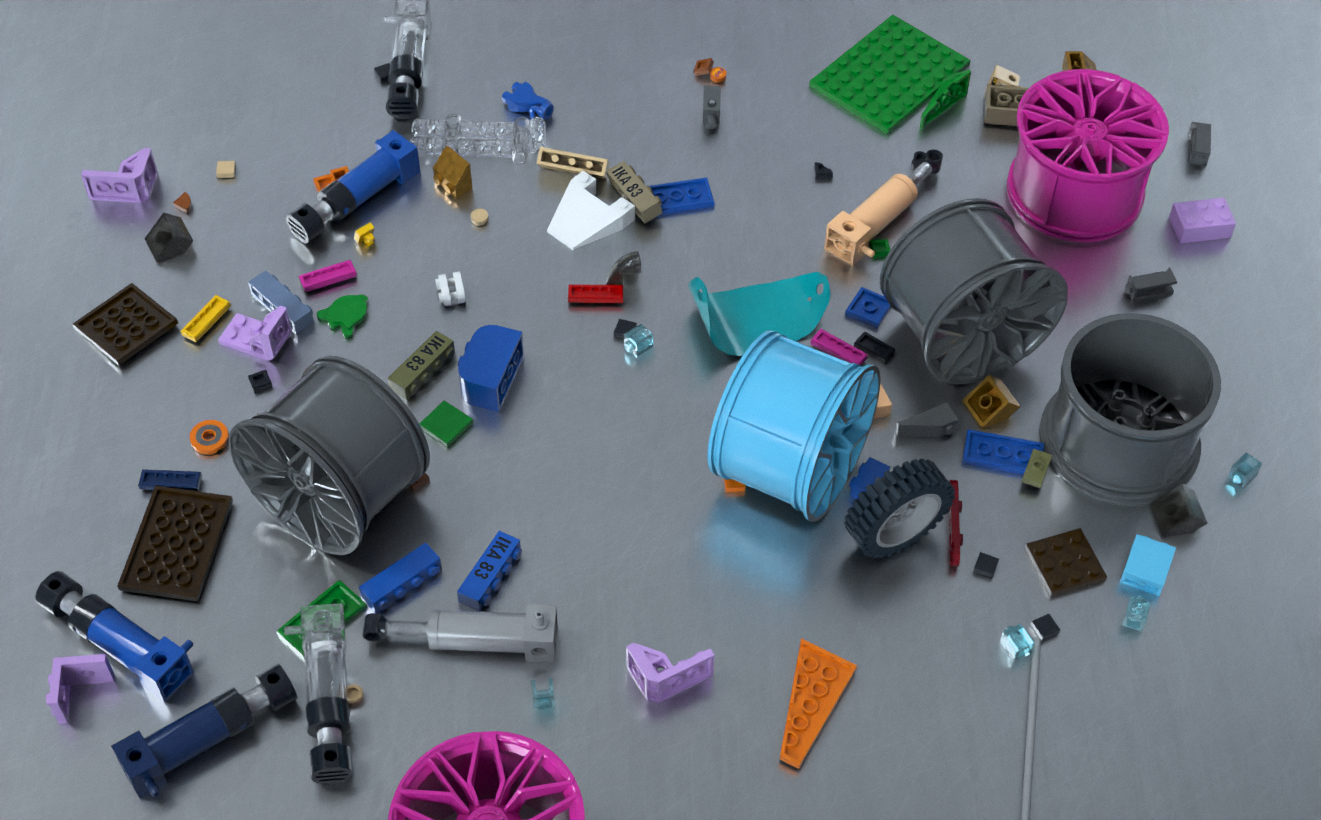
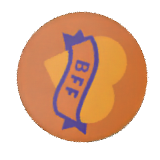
M715 67L711 70L710 79L715 83L724 82L727 72L724 68Z

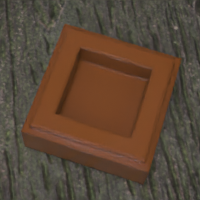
M713 59L698 60L693 71L695 76L710 74L714 64Z

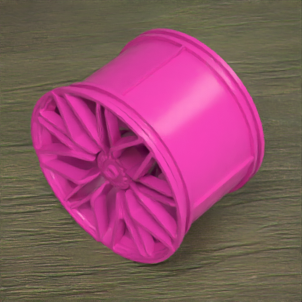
M1075 69L1061 71L1034 83L1022 96L1017 110V127L1020 139L1016 157L1010 166L1007 178V194L1011 205L1027 224L1057 239L1072 242H1097L1123 233L1134 224L1141 213L1152 166L1163 153L1168 141V119L1162 106L1147 90L1137 83L1131 82L1119 75L1100 70ZM1049 149H1063L1055 161L1042 153V151ZM1066 154L1070 155L1063 165L1059 164ZM1106 161V173L1100 174L1094 162ZM1112 161L1118 164L1124 171L1111 173ZM1082 162L1085 163L1090 173L1078 171L1082 167Z
M486 731L472 732L451 738L421 756L401 779L390 805L388 820H445L455 812L458 815L456 820H521L519 812L522 805L541 812L535 817L525 820H585V811L582 795L573 774L554 752L537 741L519 734Z

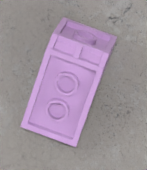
M143 148L122 161L118 172L83 170L81 177L90 200L142 203L150 198L158 171L151 148Z
M283 306L277 307L266 315L263 322L236 313L218 339L219 344L267 361L274 359L292 333L287 308Z
M637 643L626 646L627 669L646 700L659 703L712 677L714 673L715 655L711 649L699 651L693 657L681 660L673 666L663 652Z

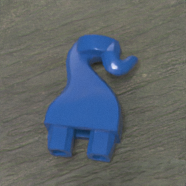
M516 81L511 87L513 93L505 91L502 94V101L508 105L509 110L520 113L529 112L532 119L535 118L534 113H537L541 118L547 120L554 111L552 102L538 96L533 87L526 81L523 84Z

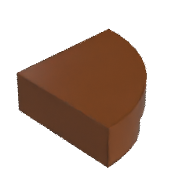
M184 192L173 202L174 207L188 214L191 210L190 196Z

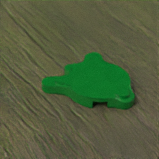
M363 294L339 297L328 308L319 310L317 318L320 321H327L331 329L342 327L343 337L351 338L355 327L361 324L367 317L368 297Z

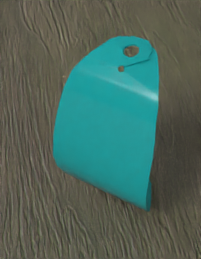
M812 272L775 282L708 293L706 285L699 277H695L688 284V288L712 343L717 349L735 356H743L754 340L769 330L783 334L793 341H798L810 334L821 320L831 297L828 279L826 275L820 272ZM822 283L823 292L818 294L817 287Z

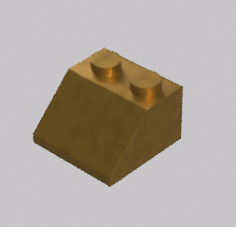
M447 145L433 167V179L436 184L441 185L448 194L457 199L473 189L471 168L465 159Z
M988 375L962 400L982 428L1007 420L1021 407L1002 380Z

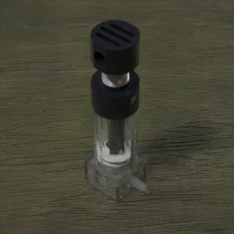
M396 0L394 16L383 17L384 23H395L396 28L388 79L391 86L388 88L385 107L387 113L396 119H410L417 114L419 102L418 89L422 84L426 40H430L432 27L429 0Z
M343 603L300 606L301 625L284 627L285 635L302 634L307 702V733L314 738H318V746L311 749L309 753L310 777L313 782L318 784H338L349 780L353 775L351 748L346 744H342L341 737L351 729L345 662Z

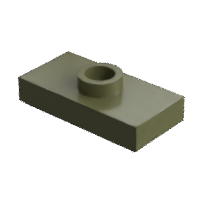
M1033 449L1022 482L1041 488L1052 455Z

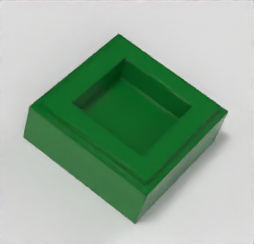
M888 238L870 241V248L875 251L873 258L885 257L891 250Z

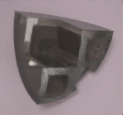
M630 252L620 257L611 266L605 285H623V275L641 273L639 252Z

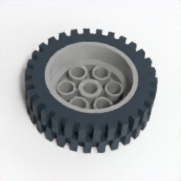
M914 459L911 463L906 461L902 464V467L897 465L893 467V471L887 470L884 472L882 478L878 476L874 479L875 483L873 485L868 484L865 487L867 490L858 494L859 499L852 502L853 507H849L847 511L849 514L845 516L846 521L844 525L865 555L868 557L872 556V558H884L885 555L889 557L893 555L894 551L899 553L902 551V548L905 547L907 549L911 547V543L915 542L916 544L919 542L921 536L925 537L928 535V531L934 529L937 526L936 523L944 519L942 515L949 512L948 508L952 507V500L955 499V490L934 462L928 459L926 461L925 459H920L919 461Z

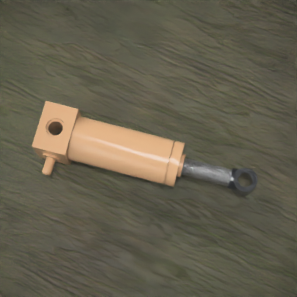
M935 149L927 151L921 165L908 176L903 174L893 175L850 214L844 211L840 212L827 224L824 249L851 266H854L865 255L873 257L875 251L869 248V242L917 199L918 190L916 185L929 174L940 172L943 154Z

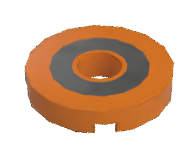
M205 420L198 423L191 430L189 437L195 451L204 455L217 453V450L225 448L229 442V432L226 425L217 420ZM208 435H214L210 440L205 439Z

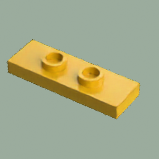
M215 295L180 331L181 335L197 342L231 307L230 301Z

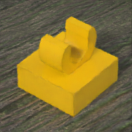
M369 222L356 230L354 236L356 242L359 244L364 241L368 247L374 244L373 240H375L373 232L375 227Z

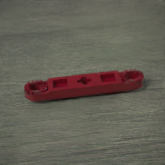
M949 480L955 490V499L952 500V507L948 508L949 553L951 555L949 562L950 566L959 567L960 546L963 545V534H960L959 523L962 501H959L958 480Z

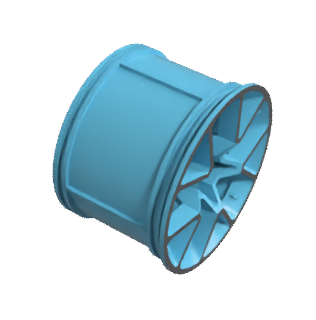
M772 330L762 333L754 340L740 359L721 397L708 443L707 459L709 470L712 474L723 479L736 480L790 503L794 509L802 511L807 520L811 522L818 521L836 502L848 482L867 440L879 398L881 383L879 368L872 364H867L863 367L856 363L846 362L788 339L787 336Z

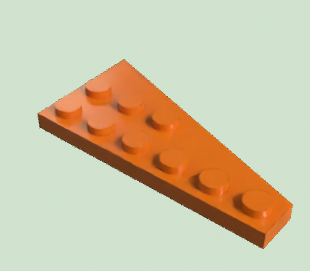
M802 638L780 753V760L797 769L802 765L857 670V665Z

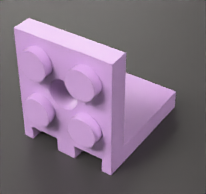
M106 654L53 658L52 674L48 676L50 693L46 694V704L50 706L52 716L56 717L59 724L68 723L72 685L114 682L115 674Z

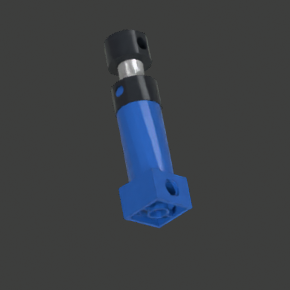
M394 130L383 138L377 139L375 141L377 152L338 180L333 181L317 193L318 203L312 207L304 203L286 216L287 225L293 235L302 243L307 244L325 230L324 222L329 218L339 222L394 180L399 181L401 184L410 180L421 172L417 146Z
M62 571L51 573L40 583L35 595L36 602L56 617L69 615L68 623L73 631L95 644L138 675L142 686L163 702L194 672L187 652L193 646L191 640H187L181 647L165 636L158 640L117 611L115 607L97 594L82 597L83 587Z

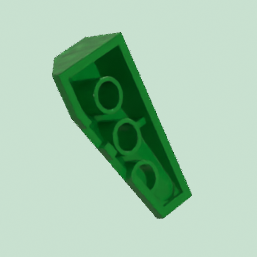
M970 70L954 73L943 80L921 115V128H924L967 96L971 77Z

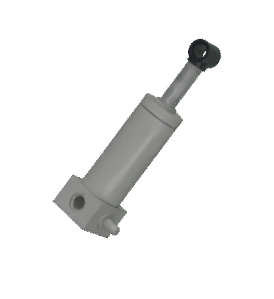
M527 604L526 613L432 610L428 622L390 621L381 614L370 613L365 616L362 636L364 639L372 642L381 641L387 635L427 637L430 650L525 653L526 662L555 663L558 635L556 605Z

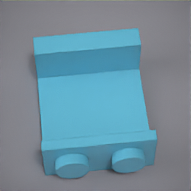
M1136 534L1120 583L1160 596L1176 547Z

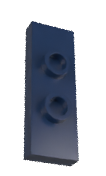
M142 469L138 486L142 490H154L155 486L199 491L202 474L196 471Z

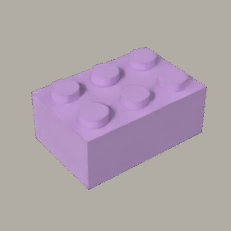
M1224 197L1173 203L1169 215V220L1180 244L1231 238L1236 225Z

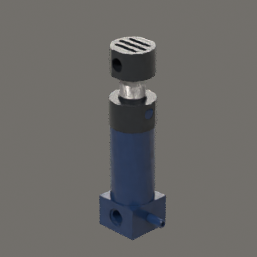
M278 663L256 675L255 679L258 685L254 686V688L252 687L249 691L247 690V692L245 691L240 694L233 687L145 738L138 730L111 745L121 768L139 799L149 793L153 797L160 794L159 787L167 783L164 776L165 773L254 725L252 714L267 705L273 711H276L298 699L297 693L282 666Z

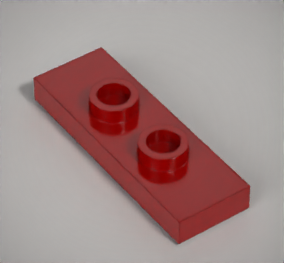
M569 284L568 303H623V285Z

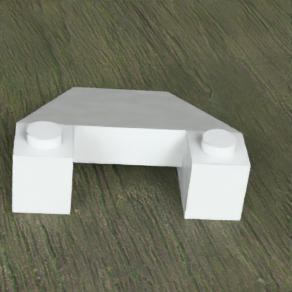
M582 171L570 181L547 232L574 250L626 228L635 220V205L621 197L611 206H608L594 196L596 194V179Z

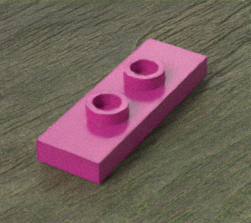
M350 259L299 275V280L304 292H309L356 277L357 273Z
M820 329L810 342L811 345L823 352L849 363H856L861 366L868 358V354L823 329Z

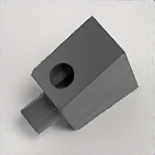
M704 85L703 124H706V127L709 129H714L716 125L720 124L721 86Z

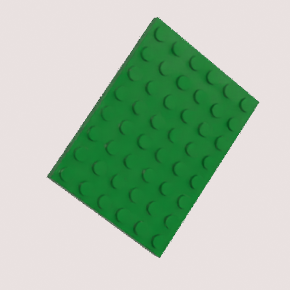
M892 14L812 78L809 86L886 134H889L934 96L945 78L966 69L970 65L971 60Z

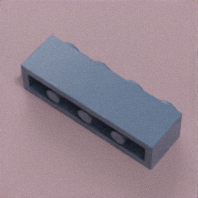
M265 270L248 281L251 294L270 311L279 306L287 308L291 328L295 334H298L314 323L311 307L303 304L301 299L297 295H293L286 285H282L275 275H271Z

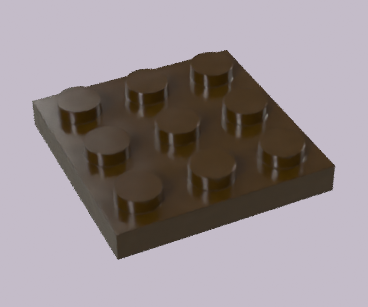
M1081 528L1026 543L1025 550L1050 597L1100 583L1107 579L1105 571Z

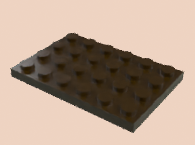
M155 486L118 582V589L120 591L198 601L233 503L232 496Z

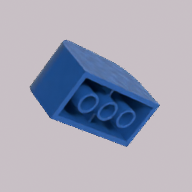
M486 325L475 331L470 342L466 343L464 355L460 356L458 361L461 395L465 402L476 407L499 412L524 357L522 331L498 325Z

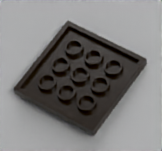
M131 283L74 322L73 327L117 365H121L176 326L178 320Z

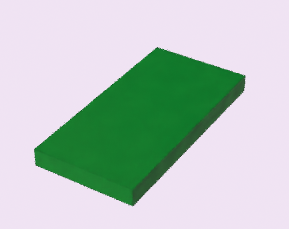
M338 580L276 632L305 659L309 655L308 649L312 644L327 641L366 609L367 604L341 580Z

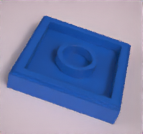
M861 287L846 309L845 315L878 329L892 307L884 296Z

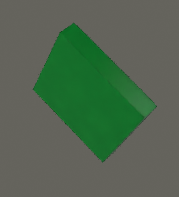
M443 400L419 425L425 433L446 447H449L473 424V419Z

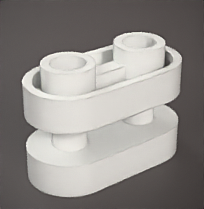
M460 271L452 272L453 278L446 279V274L438 275V279H435L437 290L441 289V292L438 293L439 302L443 303L444 306H450L452 299H458L459 304L466 303ZM455 285L456 291L449 293L448 286Z

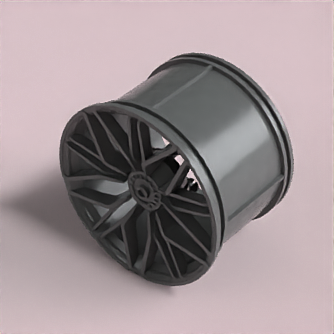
M974 198L953 202L936 209L920 219L891 248L880 273V289L890 306L902 315L920 341L927 368L934 377L951 384L973 383L984 380L988 375H998L1029 356L1053 332L1062 318L1068 301V287L1063 276L1053 267L1037 259L1015 230L1011 217L1003 207L987 199Z
M1122 313L1105 316L1085 325L1068 343L1061 365L1059 389L1047 403L1040 422V442L1045 443L1044 452L1052 455L1050 466L1064 481L1080 493L1109 504L1122 506L1148 505L1175 495L1189 483L1200 462V435L1204 425L1214 413L1221 393V377L1218 365L1208 348L1195 335L1183 327L1160 317L1139 313ZM1116 380L1109 400L1102 395L1092 382ZM1121 381L1130 382L1132 399L1126 398V394H1123L1124 391L1119 390ZM1137 384L1149 388L1160 395L1144 405L1140 402ZM1088 390H1089V391L1092 393V395L1099 401L1100 404H1098V403L1093 399V397L1090 395V393L1088 392ZM1164 398L1167 399V401L1157 409L1153 407L1159 402H1161ZM1172 404L1184 420L1158 417V415ZM1157 428H1167V430H1157Z
M323 356L315 360L303 372L301 379L267 410L254 415L250 419L238 422L231 429L228 439L233 463L240 477L261 506L280 525L311 546L335 555H345L353 552L360 545L370 521L405 487L413 485L427 471L430 463V451L426 437L417 419L403 400L374 373L351 360L338 356Z

